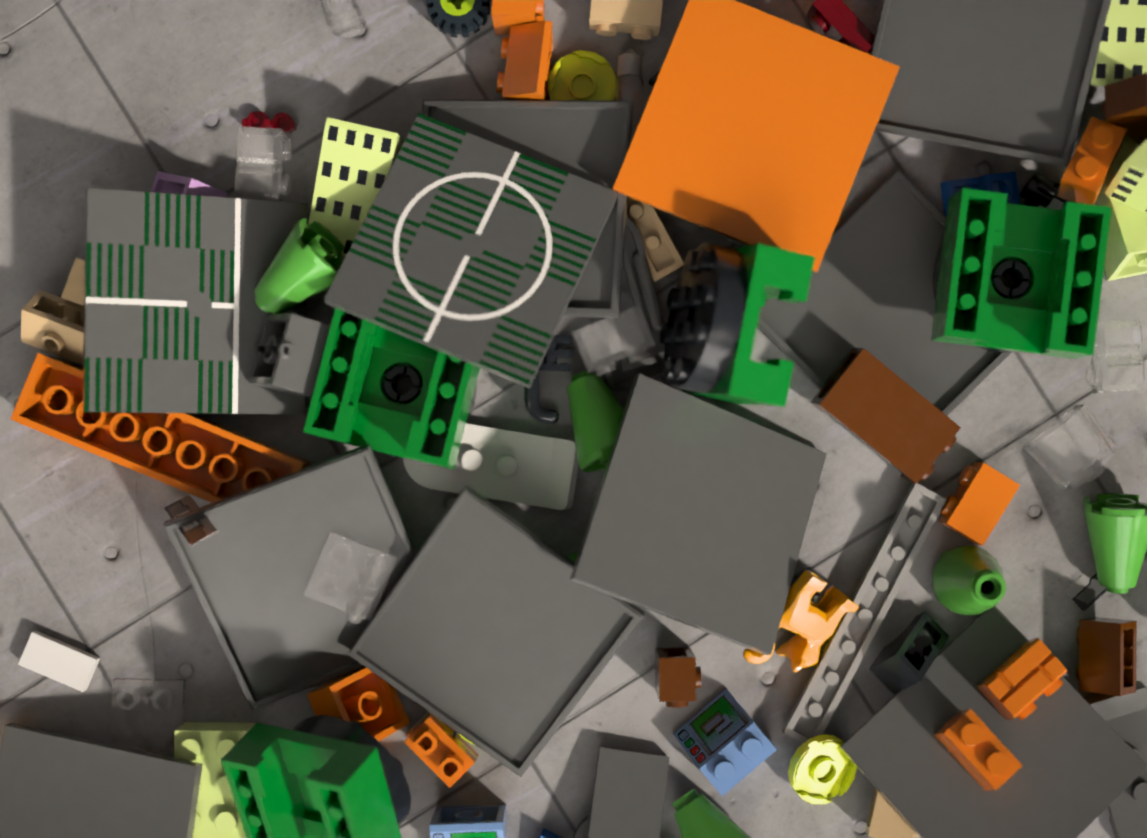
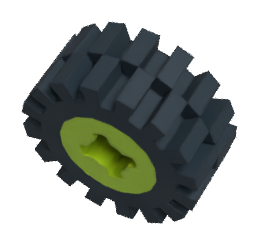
M426 0L427 10L435 27L438 26L440 32L445 35L448 32L451 37L457 38V34H462L464 38L469 37V32L474 31V33L480 31L479 26L486 24L487 15H490L491 10L490 0Z

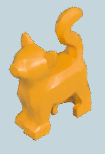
M805 570L790 587L779 628H785L797 635L782 644L775 651L779 656H785L789 659L791 669L796 673L801 668L818 665L821 645L834 634L840 619L846 612H855L859 608L852 599L833 585L825 591L824 596L817 604L812 602L813 595L816 592H821L827 583L810 570ZM744 649L743 651L744 659L753 664L766 662L772 656V654L764 655L751 649Z

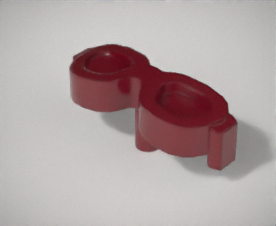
M254 111L248 115L247 119H242V126L255 132L274 129L281 133H292L297 129V124L293 121V118L283 112L275 114L272 120L269 119L268 115L260 111Z

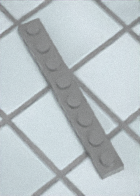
M918 483L911 484L851 598L859 608L855 612H846L840 619L834 634L830 637L819 658L818 665L815 666L782 728L784 734L801 743L818 735H823L947 501L946 498Z

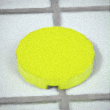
M577 50L561 57L555 62L549 73L547 89L550 100L614 101L617 79L613 69L604 57L593 51Z
M818 735L808 739L797 748L790 760L788 777L791 787L801 799L811 804H827L832 802L831 798L837 794L841 797L848 791L855 779L857 767L839 748L845 742L844 740L834 735Z

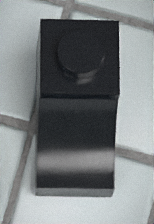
M924 611L917 615L895 640L882 649L869 669L893 694H896L923 679L948 640L949 635Z

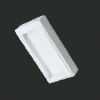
M33 631L18 665L84 692L89 686L100 657L39 631Z

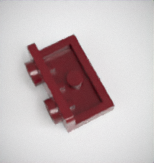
M816 0L811 5L806 17L816 32L867 54L871 51L875 35L842 0Z

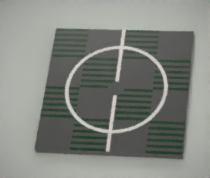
M419 113L324 301L327 305L530 389L616 203L618 192Z

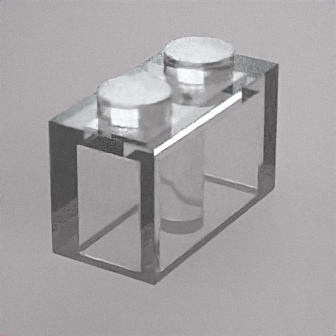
M639 305L622 311L620 319L605 318L571 333L586 373L589 374L595 371L597 377L616 370L615 363L628 358L631 364L650 356L648 349L655 346Z

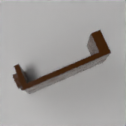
M853 347L810 402L820 411L833 416L902 472V478L916 484L920 480H925L932 473L935 467L933 463L941 453L947 452L954 445L957 439L955 435L961 428L865 348Z

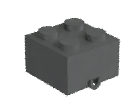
M292 313L267 314L260 342L256 343L253 347L256 358L249 383L286 394L312 397L331 325ZM259 346H263L265 348V351L263 353L258 352Z

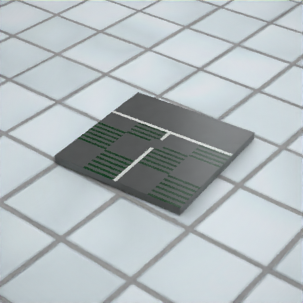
M87 187L85 200L83 412L305 415V396L282 393L251 384L249 380L256 358L253 347L256 343L260 342L267 314H273L266 313L258 307L255 302L254 289L295 224L302 218H307L306 223H308V203ZM306 300L281 314L292 313L306 318ZM263 346L258 347V352L263 353L265 351Z

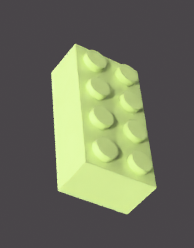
M185 722L174 730V758L203 764L193 838H247L221 759L256 723Z

